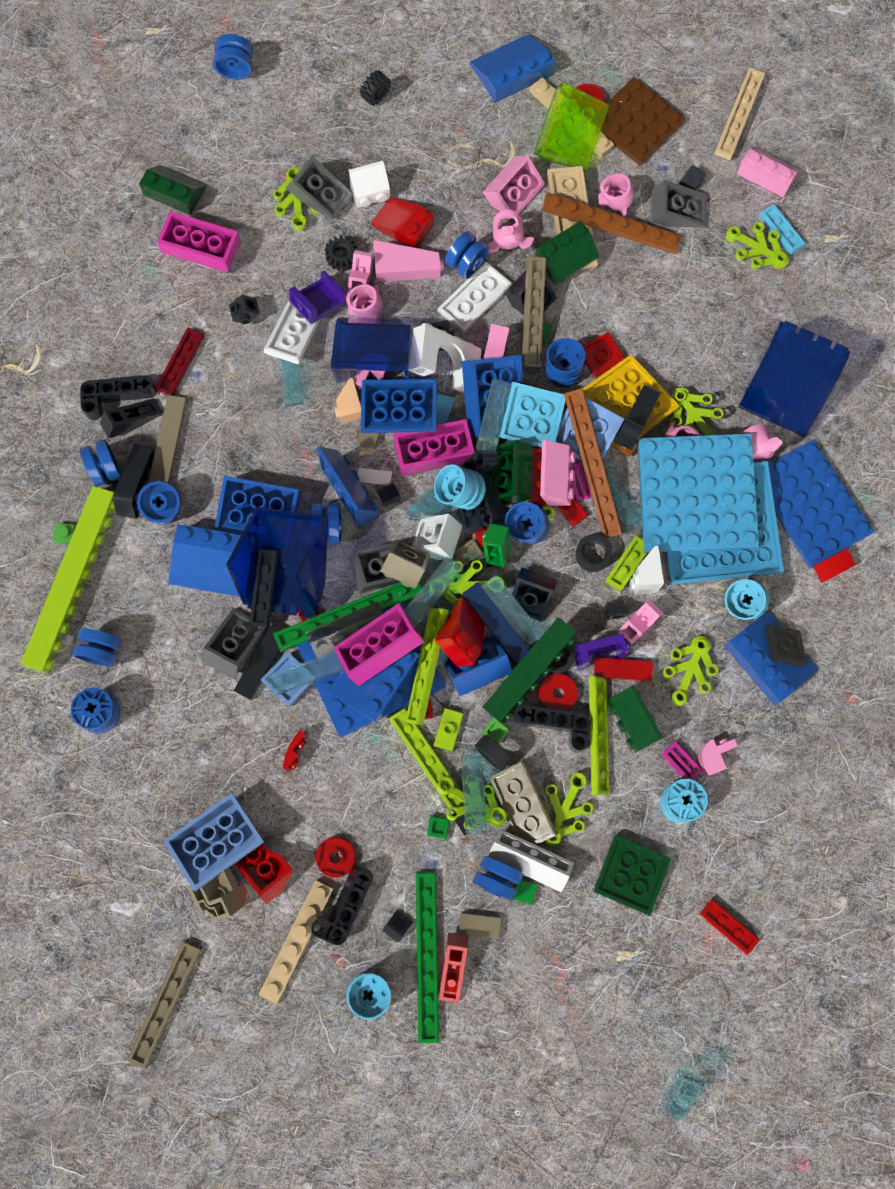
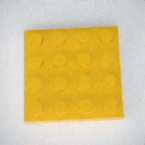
M632 355L583 388L586 398L625 419L628 417L644 384L660 391V396L638 439L676 412L680 407Z

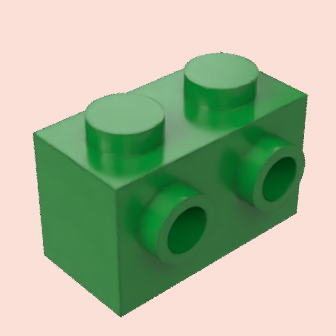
M490 523L488 530L484 531L482 539L486 563L505 567L511 551L509 527Z

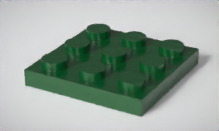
M614 835L592 892L650 916L671 858Z

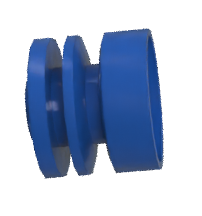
M561 338L554 341L549 346L546 355V375L549 381L560 387H570L581 380L585 364V350L583 346L571 338Z
M523 501L516 503L509 509L505 517V527H509V534L512 538L523 544L533 545L540 543L546 538L550 529V521L548 515L540 507L532 502ZM527 522H528V523L531 522V523H533V526H532V527H530V526L527 527V526H526V523H527Z
M94 687L79 692L73 699L70 708L71 716L76 724L89 732L97 734L106 733L113 729L119 722L121 715L120 705L117 700L102 689ZM92 706H96V707H97V708L94 709V713L90 712V711L93 710V707H92Z

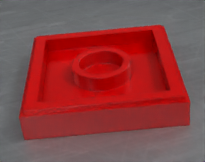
M609 332L582 345L585 350V364L594 379H597L625 359Z

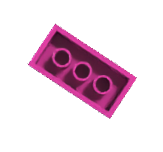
M170 211L157 243L161 253L229 273L241 241L238 231Z
M466 419L437 425L436 432L393 434L401 477L444 468L451 464L459 465L475 453Z
M398 603L336 645L334 650L347 676L360 686L422 644L424 640L410 615Z

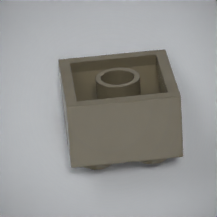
M396 539L380 572L390 579L400 581L406 587L415 589L425 571L430 555Z

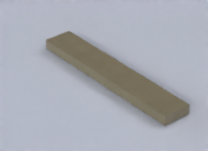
M527 256L522 367L541 368L545 257Z
M167 395L149 483L155 481L170 483L187 401L184 397Z
M182 941L126 1061L147 1069L202 951L201 948Z

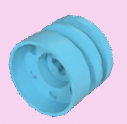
M453 464L442 468L436 476L434 483V493L441 503L465 510L477 507L484 498L486 490L485 481L481 474Z
M743 579L737 580L730 585L724 600L726 608L731 615L738 619L751 620L762 616L769 607L770 597L764 585L758 581ZM746 595L753 597L751 604L744 602L747 599Z
M680 779L668 785L662 791L659 799L663 815L677 824L688 823L700 818L708 805L707 794L704 788L698 782L691 779ZM687 796V801L689 803L684 805V800L682 798Z
M371 972L361 973L355 976L348 984L346 1001L351 1012L357 1017L365 1020L376 1019L383 1015L389 1007L391 1001L390 988L387 982L379 975ZM364 990L368 992L373 991L371 1000L362 998L364 997Z

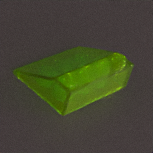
M563 82L555 89L533 154L547 161L567 167L582 166L583 171H587L609 105Z

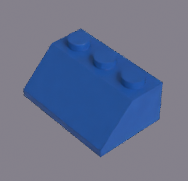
M494 636L483 640L482 651L474 665L457 667L448 656L441 659L459 696L486 686L499 678H504L512 672L507 654Z

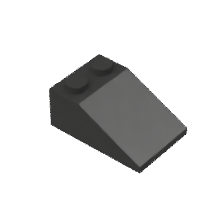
M313 156L303 164L286 186V189L299 201L330 220L335 218L353 194Z
M664 180L652 189L651 222L672 227L706 228L707 194Z
M407 540L401 541V542H403V543L409 545ZM394 543L352 552L349 561L359 594L400 582L396 579H390L380 572Z
M233 608L204 646L201 661L235 679L250 657L266 627L249 626L250 617Z

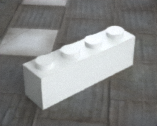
M499 829L488 854V857L522 872L525 876L562 892L574 865L573 862L502 829Z

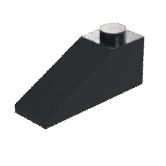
M155 398L104 411L100 425L109 439L124 435L161 416L163 412Z

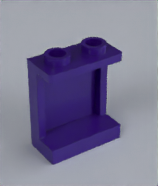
M322 271L320 280L299 291L295 286L290 288L289 302L310 324H313L345 306L346 291L335 282L331 275Z
M622 633L577 645L574 651L578 671L587 668L590 663L589 656L615 650L618 659H623L630 649L628 639L624 638Z

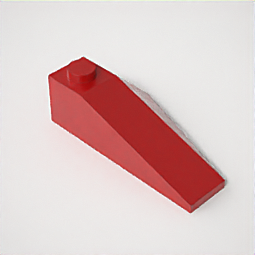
M263 844L234 863L266 905L284 890L294 871L279 853L273 852Z

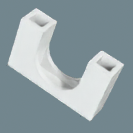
M423 323L414 328L409 371L421 376L436 372L437 353L439 348H442L449 354L453 363L452 389L464 393L461 361L480 359L481 348L474 346L473 343L461 340L460 337L452 336L445 330H439L429 323Z

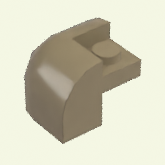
M230 868L220 873L197 891H194L191 886L188 887L200 912L205 911L212 917L213 921L233 915L244 906L247 890L245 884H237Z

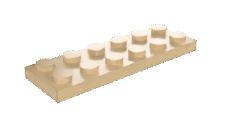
M582 166L547 170L550 193L588 205ZM553 215L556 235L577 223ZM586 226L593 237L592 227ZM597 259L582 269L597 268Z

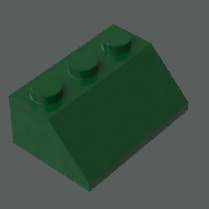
M160 165L147 169L139 182L144 196L188 215H191L206 189V185Z
M582 220L538 246L535 253L537 257L546 258L545 273L554 285L599 258L592 234Z
M513 440L492 447L491 450L497 452L499 461L490 473L501 503H519L530 500L533 445Z
M634 685L607 701L608 711L612 716L615 715L618 721L616 725L621 733L624 732L627 738L626 744L634 753L655 744L663 738Z

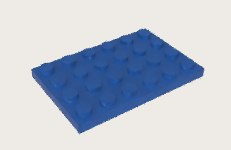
M814 440L768 463L776 517L809 569L814 564L829 558L831 555L858 543L874 533L870 524Z

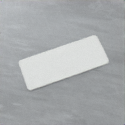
M359 468L358 482L390 485L392 472Z

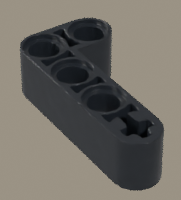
M149 376L88 380L83 382L80 387L81 409L88 419L97 420L102 415L103 402L152 398L156 394V386ZM127 387H131L130 390L124 391ZM113 388L111 392H106L108 389ZM90 390H94L93 393L88 394ZM91 407H95L94 410L88 411Z
M645 384L643 385L628 417L621 427L615 443L632 451L660 396V391Z
M139 444L133 445L113 497L117 516L138 518L140 511L138 510L137 498L153 463L154 447Z
M477 450L463 463V468L478 472L485 481L486 490L484 498L476 507L480 520L485 527H489L490 523L504 525L506 517L490 473L499 461L495 450Z
M520 705L515 709L513 719L518 725L570 732L569 747L573 752L580 753L587 748L591 720L588 715L528 705ZM521 711H524V715H527L524 720L518 715ZM534 712L533 721H530L531 717L529 716ZM540 713L545 714L547 721L544 723L539 722L537 715ZM559 716L564 717L566 725H559L556 718ZM576 720H584L586 723L585 728H579L576 725ZM574 739H581L584 744L583 747H576Z
M362 866L352 868L329 920L317 915L311 916L306 921L307 931L333 945L343 944L348 937L372 883V872ZM360 874L364 875L363 879L359 878ZM352 891H355V892H356L355 898H354L353 900H350V899H349L350 893H351ZM347 910L346 918L341 920V913ZM320 921V922H321V927H320V929L317 930V931H314V925H315V923H317V922ZM338 929V936L335 939H332L333 931Z

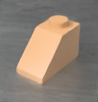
M353 378L347 381L336 399L337 407H334L336 418H340L342 424L361 419V405Z

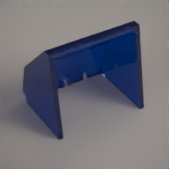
M355 317L337 319L331 357V370L336 383H340L341 369L404 371L405 379H410L411 320Z
M786 320L785 322L780 321L761 354L738 408L806 437L832 392L849 358L850 351H848V347L836 343L833 349L830 348L833 341L818 335L816 341H813L815 333L802 327L799 333H795L797 325Z
M256 507L226 563L243 605H247V608L252 606L259 549L279 551L272 612L279 613L280 611L282 614L296 616L298 609H300L298 616L313 618L314 613L319 610L326 581L329 523L327 516Z

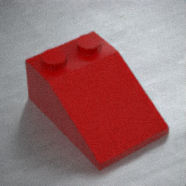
M390 197L373 219L371 225L404 246L418 248L434 226V214L420 205Z
M462 597L434 641L457 667L474 665L482 651L485 624Z

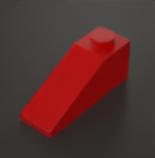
M448 932L439 1000L459 1003L469 935Z

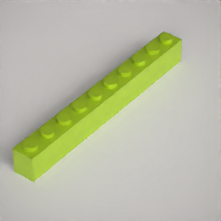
M92 486L20 664L26 668L48 674L53 669L56 653L62 648V638L69 630L70 618L77 610L76 603L78 598H81L83 595L84 583L91 575L90 568L92 563L96 562L99 546L105 540V531L111 525V516L115 510L113 502L114 492Z

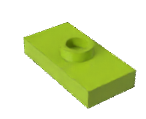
M444 708L434 747L453 751L463 713Z

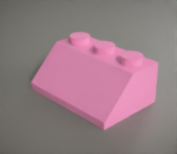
M752 146L743 159L737 174L784 197L799 168Z
M528 155L514 156L487 186L483 194L491 206L499 212L513 210L519 214L545 185V182Z
M542 440L540 496L548 506L571 505V499H574L572 481L575 480V471L572 470V463H575V452L572 451L569 445Z

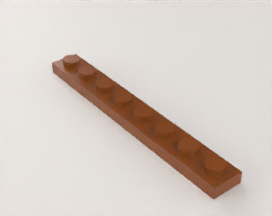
M549 192L545 195L541 210L574 222L582 220L586 226L672 254H676L681 235Z
M580 388L565 393V400L603 537L607 539L623 534L584 390Z

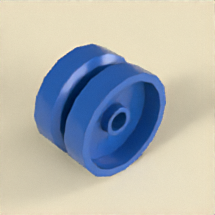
M224 34L218 37L214 47V70L228 79L239 80L249 76L252 69L251 60L253 58V46L250 41L237 34Z
M466 231L450 247L445 257V264L452 270L457 269V273L461 277L468 279L482 266L488 255L489 247L484 242L477 241L476 236Z
M106 439L95 443L97 454L90 445L79 449L86 472L95 487L106 484L105 473L111 481L121 477L119 466Z
M150 482L141 489L137 498L138 510L152 524H169L180 514L182 506L180 496L175 488L166 482ZM158 501L164 503V505L161 504V507H158L156 504Z
M323 503L312 504L311 531L313 545H323L326 533L330 545L341 544L342 515L340 503H330L327 515Z
M80 628L77 639L83 644L75 645L71 655L92 664L115 667L117 656L110 651L120 650L122 639L102 631Z
M483 856L480 867L490 874L477 872L472 883L497 897L501 896L513 901L517 891L506 883L508 881L516 885L520 884L524 874L495 859Z

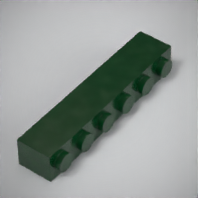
M557 617L482 708L500 723L503 721L507 722L514 714L512 712L514 707L522 705L527 699L525 694L529 690L532 692L539 685L537 680L542 675L545 677L550 672L552 662L554 660L558 662L565 654L563 649L567 645L570 647L576 641L577 637L575 635L577 632L561 618Z

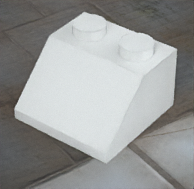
M383 161L349 170L350 188L357 208L367 207L377 202H384L390 198V187Z
M450 514L421 518L411 547L430 555V558L436 560L450 559L453 557L462 525Z
M654 546L638 566L635 573H633L632 578H630L631 590L634 589V595L657 593L664 584L658 546Z

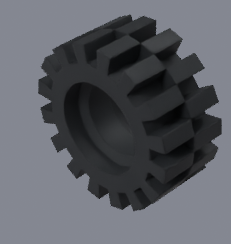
M375 70L374 73H370V77H366L367 80L363 81V86L360 87L361 90L359 91L360 96L372 106L378 105L379 101L382 102V98L387 96L386 93H389V88H391L390 79L380 70Z
M339 235V239H337V236H334V241L330 239L329 244L326 243V261L334 270L337 267V271H341V268H343V271H347L346 267L352 268L353 253L357 250V245L352 238L349 240L348 236H345V239H343V235ZM345 249L348 251V255L339 258L335 256V251Z

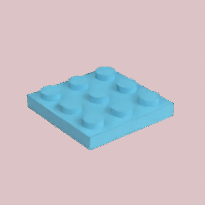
M511 382L499 438L512 441L519 440L542 448V440L556 442L565 404L564 394Z

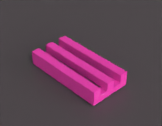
M583 462L573 464L572 470L575 471L582 493L580 497L575 480L572 481L575 499L579 502L592 498ZM579 468L581 469V472H582V475H583V478H584V481H585V484H586V487H587V490H588V493H589L588 495H587V493H586V490H585V487H584V484H583V481H582V478H581V475H580V472H579Z
M676 741L660 754L682 779L693 780L703 771ZM674 747L696 770L695 772L673 751ZM668 753H670L674 757V759L686 770L690 777H688L685 774V772L673 761V759L668 755Z

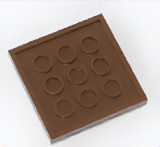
M633 77L589 121L613 142L615 147L641 166L685 122L686 118Z

